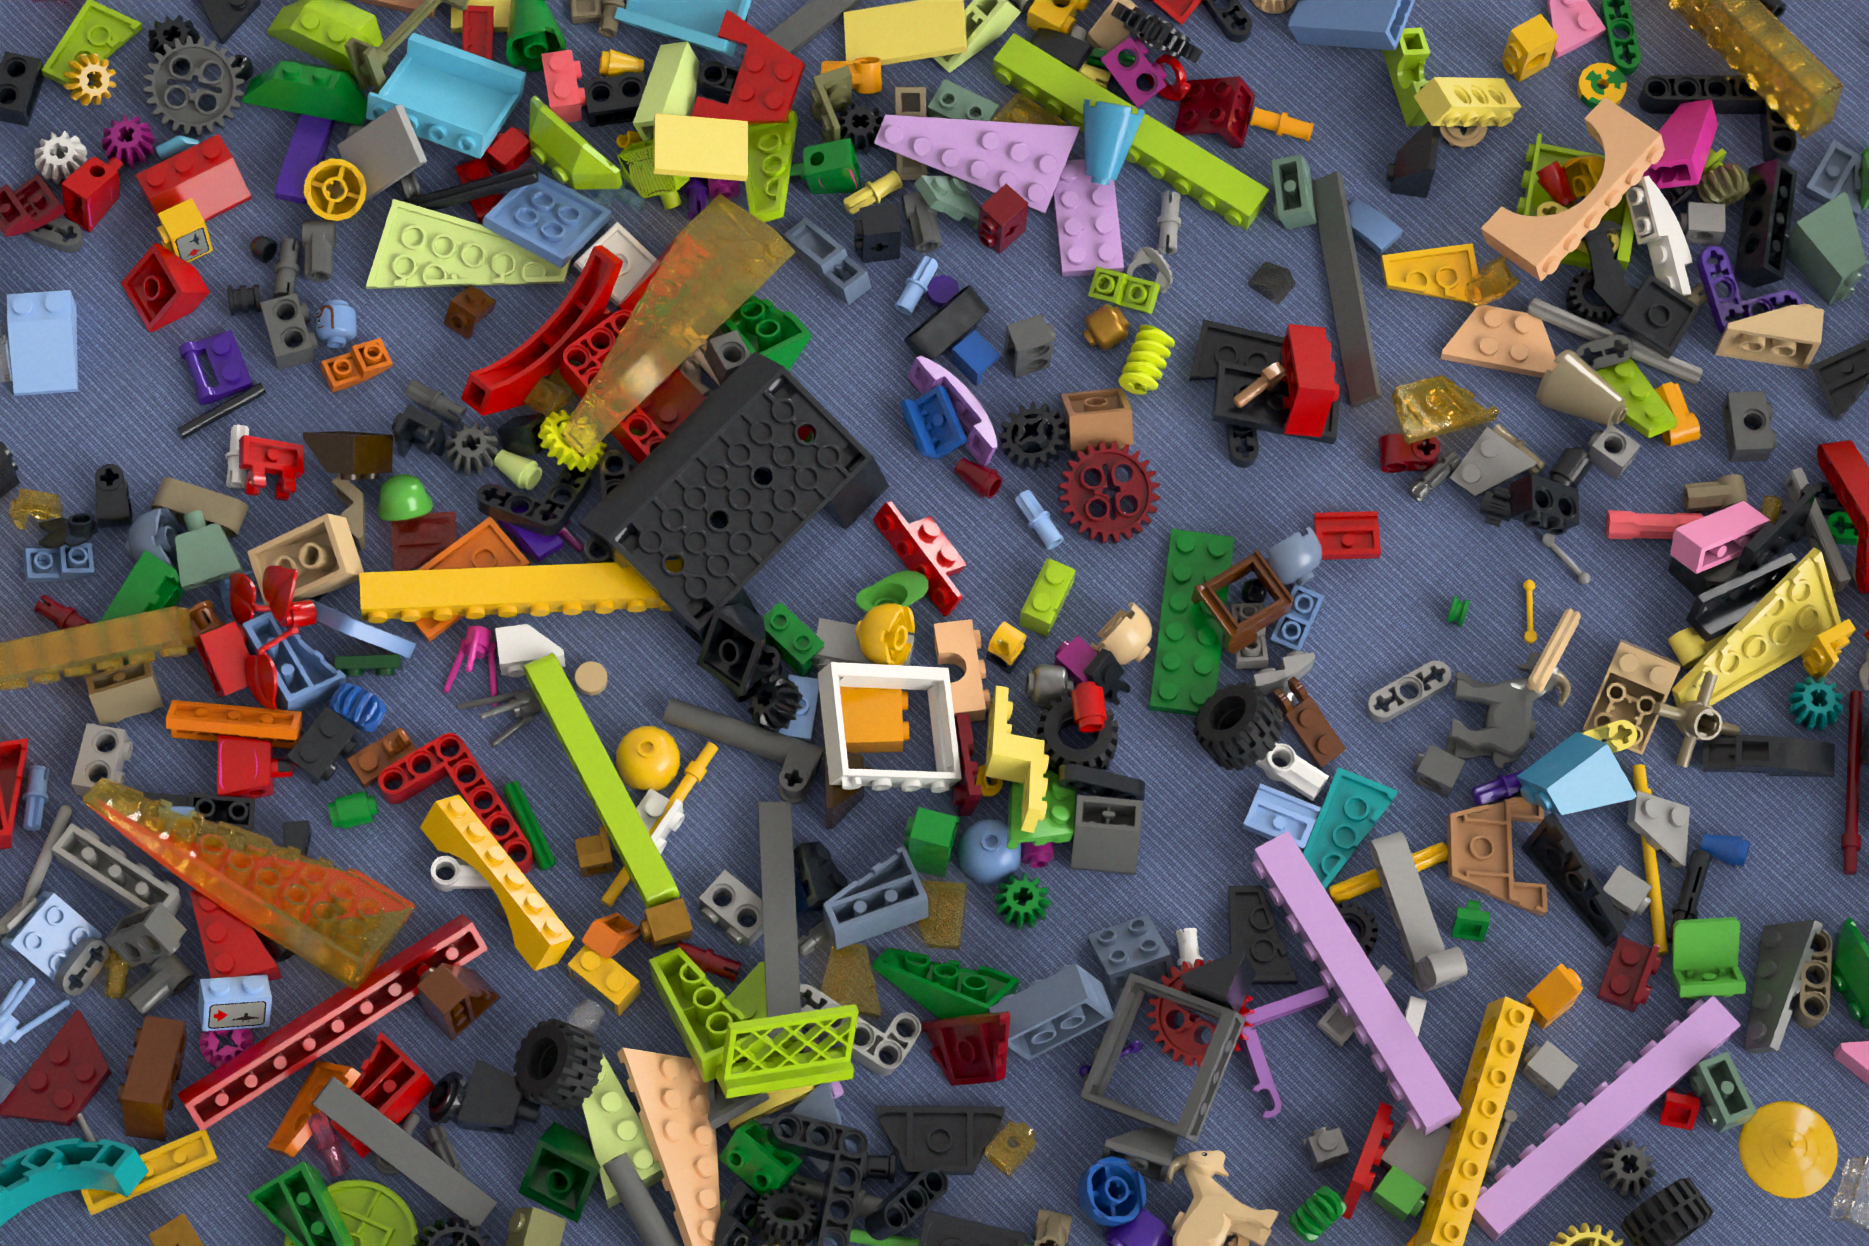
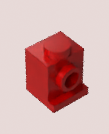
M512 126L505 133L498 134L493 140L491 147L489 146L483 154L487 164L499 174L518 169L531 156L529 136L522 129H515Z

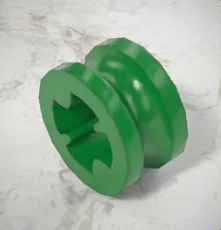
M1454 596L1446 622L1451 623L1455 621L1458 624L1457 626L1462 627L1470 600L1460 601L1458 596Z

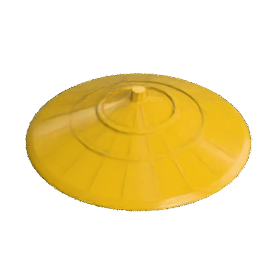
M1791 1101L1772 1102L1758 1108L1751 1120L1743 1125L1738 1144L1741 1163L1751 1180L1764 1191L1782 1198H1802L1812 1195L1823 1188L1831 1179L1838 1159L1835 1136L1824 1118L1813 1109Z

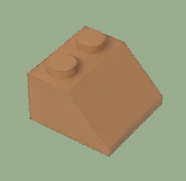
M1123 388L1061 394L1063 418L1067 426L1065 429L1069 435L1067 442L1071 451L1086 453L1085 447L1091 444L1094 449H1097L1100 441L1105 443L1107 449H1109L1113 441L1117 442L1118 450H1121L1126 444L1134 445L1132 409Z

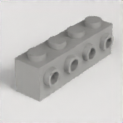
M71 823L52 847V851L59 863L134 912L161 902L176 916L184 905L179 895L180 890L174 884L167 880L161 882L153 876L154 873L145 865L139 862L135 865L126 859L127 855L114 845L106 846L100 842V837L88 828L84 827L82 830Z

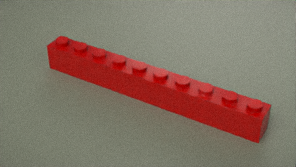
M462 913L182 1090L177 1096L202 1132L419 994L417 985L420 983L419 978L431 967L436 969L442 963L461 967L487 951L488 948L473 922Z

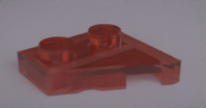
M455 511L427 513L426 515L408 520L391 521L394 571H412L430 561L456 542L457 522Z

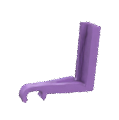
M1322 985L1253 1009L1255 1013L1246 1016V1021H1249L1253 1024V1027L1325 1003V999L1330 996L1326 986ZM1243 1028L1242 1032L1249 1039L1239 1040L1257 1081V1085L1251 1092L1257 1094L1260 1091H1266L1269 1094L1273 1109L1272 1111H1265L1261 1119H1272L1281 1110V1100L1273 1082L1256 1029Z

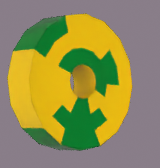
M1596 63L1589 65L1581 73L1577 83V93L1580 100L1591 109H1594L1604 97L1619 105L1626 93L1627 82L1624 74L1617 67L1608 63ZM1597 85H1604L1606 89H1600Z

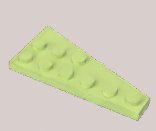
M393 199L367 280L366 289L564 284L571 260L561 269L483 227L481 224Z

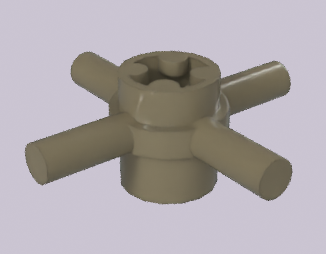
M1705 673L1697 700L1684 702L1678 708L1657 702L1653 707L1655 715L1675 720V725L1685 735L1675 763L1676 765L1688 768L1697 740H1711L1718 734L1736 738V735L1740 733L1739 726L1722 721L1720 714L1709 705L1718 678L1717 675Z

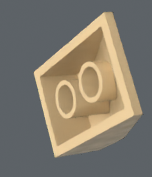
M1809 304L1790 305L1727 324L1715 349V355L1808 369L1821 344L1824 309H1818Z
M328 513L247 551L264 605H269V602L264 597L262 587L263 574L268 566L278 565L284 568L299 570L292 602L302 601L306 598H312L340 589L359 580V573H364L347 519Z

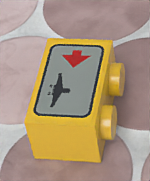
M192 198L158 213L161 226L156 227L162 240L161 244L163 247L186 262L193 261L213 251L206 224Z
M586 945L567 964L569 976L618 1016L641 993L640 981L611 957L605 959Z

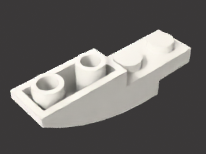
M1649 176L1642 177L1635 186H1631L1625 192L1638 245L1647 244L1655 277L1685 297L1692 294L1685 266L1693 263L1688 244L1673 210L1659 188Z

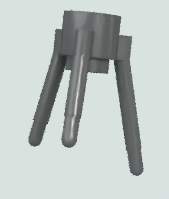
M532 688L524 691L518 689L511 693L456 705L458 710L508 701V704L479 714V719L483 720L510 710L515 719L521 718L491 741V746L493 747L507 739L524 725L533 722V715L541 711L540 703Z

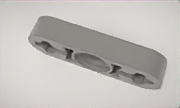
M1431 661L1379 689L1368 700L1366 706L1368 716L1375 722L1385 723L1444 691L1451 679L1450 668L1444 662ZM1431 671L1434 674L1441 673L1440 683L1436 679L1431 680L1426 684L1425 689L1427 691H1425L1423 682L1429 679ZM1406 684L1412 685L1416 688L1418 695L1413 699L1404 698L1400 693V687ZM1392 692L1395 701L1388 705L1386 712L1382 709L1376 710L1377 701L1379 700L1381 704L1387 703L1392 698Z

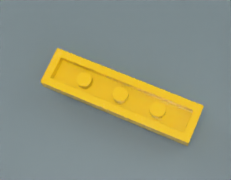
M206 1129L202 1132L199 1130L140 1155L149 1172L128 1197L98 1189H81V1193L92 1216L219 1162Z

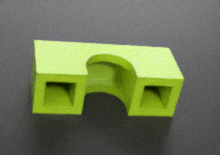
M1422 27L1404 28L1396 50H1382L1406 126H1424L1428 119L1413 96L1430 81L1425 80L1424 64L1431 53Z

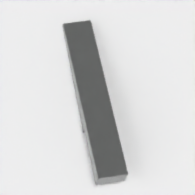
M332 1076L312 1101V1105L411 1182L422 1188L461 1220H469L470 1227L480 1226L497 1204V1201Z

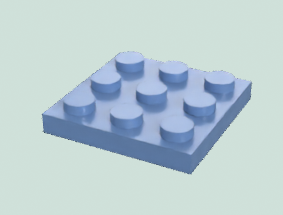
M538 172L539 181L537 183L512 189L484 216L482 226L562 269L610 220L612 211Z

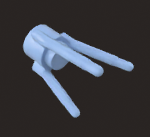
M30 978L21 988L23 981L18 980L0 1005V1042L4 1045L10 1039L16 1043L24 1034L69 1006L70 1001L68 999L64 1000L25 1026L17 1029L16 1027L20 1022L11 1013L35 983V979Z

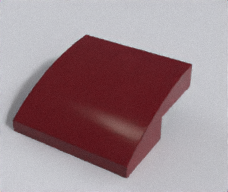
M39 173L15 191H12L8 184L0 188V229L6 237L37 229L67 212Z

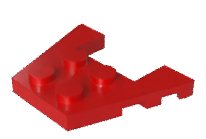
M726 10L718 37L745 46L747 49L728 104L697 96L691 116L748 121V124L786 123L805 69L804 62L733 12Z

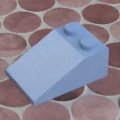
M71 290L7 294V325L14 396L78 392L77 313Z

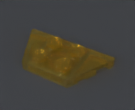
M1443 375L1398 386L1392 394L1403 438L1407 444L1493 421L1500 411L1493 405L1486 409L1473 401L1475 397L1473 393L1458 387L1453 381Z

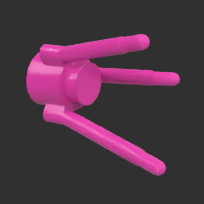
M482 626L468 627L466 637L461 640L459 652L443 688L445 693L450 691L465 654L468 656L465 669L467 672L472 671L475 659H482L485 657V654H488L491 697L497 696L495 663L497 644L491 642L492 631ZM498 703L492 704L494 707L498 705Z

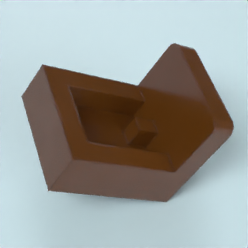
M470 285L450 301L444 324L469 339L473 336L477 322L494 309L496 300L485 294L482 290Z

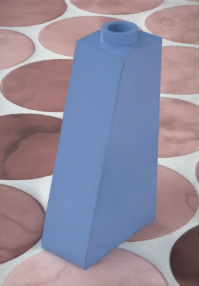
M1415 0L1298 1L1293 14L1289 18L1288 27L1298 44L1396 50Z

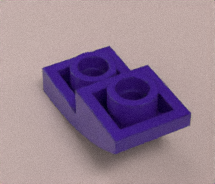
M517 506L512 509L514 513L518 514L528 510L523 506ZM497 519V523L518 538L519 547L538 562L564 547L563 541L558 534L545 536Z

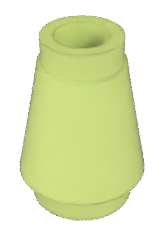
M501 450L494 459V466L520 489L526 488L531 490L541 479L542 469L538 467V463L534 460L507 452L506 450Z

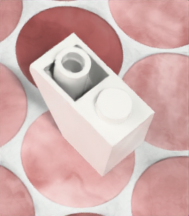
M523 624L495 628L501 675H508L509 677L524 676L523 665L552 652L556 655L562 668L566 667L563 649L530 625Z

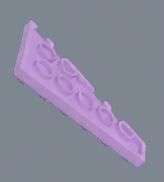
M885 115L874 144L994 193L1007 183L1029 203V207L1046 213L1080 127Z

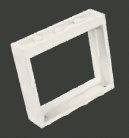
M830 662L817 673L830 785H842V788L846 790L857 789L861 786H872V790L883 791L891 787H901L902 791L905 792L917 791L921 788H931V792L941 793L949 791L951 786L962 779L949 668ZM840 686L927 690L937 772L849 769Z

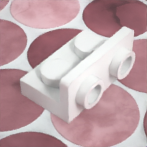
M651 788L636 808L648 832L657 818L663 815L665 806L669 802L668 798ZM676 799L651 836L660 855L666 847L667 841L665 838L671 830L677 831L685 818L683 802Z

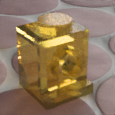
M1011 1120L985 1148L984 1157L1010 1178L1035 1150L1037 1141L1033 1137L1036 1134L1026 1123L1021 1121L1017 1125ZM1014 1138L1020 1145L1016 1148H1011L1008 1146L1007 1141Z

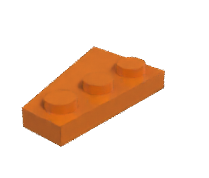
M317 1060L267 1148L278 1155L294 1158L327 1117V1115L311 1103L329 1079L333 1076L350 1089L361 1073L349 1066Z

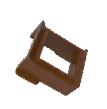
M1256 550L1252 555L1202 585L1194 586L1191 601L1194 605L1200 601L1203 602L1226 634L1224 646L1227 652L1235 654L1257 640L1256 632L1291 611L1294 599L1259 551ZM1253 571L1275 602L1238 624L1215 592Z

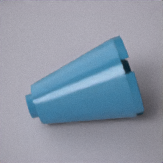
M1084 99L1086 175L1092 176V183L1109 185L1110 180H1116L1144 117L1145 110L1138 109V114L1131 113L1132 107L1098 101L1095 107L1090 106V99Z

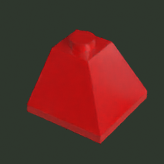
M154 243L121 282L149 332H154L192 313L210 293L194 266L159 243Z

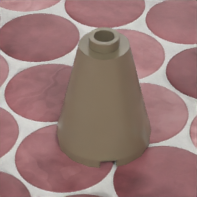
M1570 349L1561 352L1554 360V362L1558 363L1557 367L1553 371L1547 369L1541 380L1536 394V399L1539 400L1537 403L1543 407L1606 426H1612L1614 423L1619 424L1627 413V407H1625L1626 400L1575 352Z

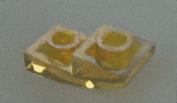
M572 360L569 361L573 366H580ZM558 366L548 380L544 377L540 378L523 402L545 417H549L551 412L557 413L577 394L562 378Z

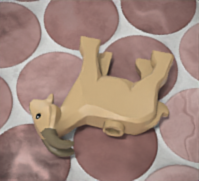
M1195 1151L1176 1156L1171 1160L1168 1173H1166L1167 1184L1170 1185L1174 1176L1178 1172L1184 1171L1193 1197L1186 1214L1180 1211L1171 1229L1176 1231L1172 1240V1246H1223L1229 1233L1239 1235L1257 1246H1264L1272 1230L1270 1228L1279 1212L1271 1209L1257 1210L1242 1204L1212 1179L1214 1174L1224 1177L1229 1176V1173L1223 1167L1226 1156L1222 1151Z

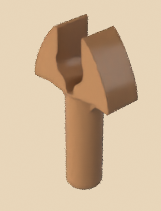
M1279 362L1268 366L1262 370L1260 378L1233 398L1234 404L1238 408H1242L1266 388L1270 391L1285 377L1286 374L1284 372L1286 370Z

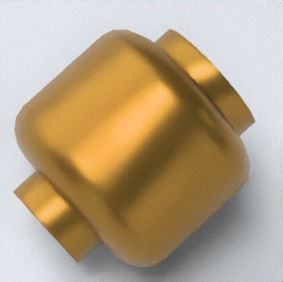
M1105 304L1085 317L1084 323L1087 329L1083 331V334L1091 347L1098 344L1102 350L1107 351L1128 337L1127 329L1131 326L1118 306L1113 308L1111 305Z

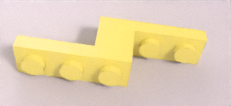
M996 685L988 714L985 776L1023 783L1021 831L1034 833L1038 820H1044L1047 809V802L1042 801V797H1045L1048 785V778H1044L1043 774L1047 771L1049 755L1044 754V740L1011 734L1012 725L1007 724V721H1010L1013 709V702L1008 701L1009 688Z

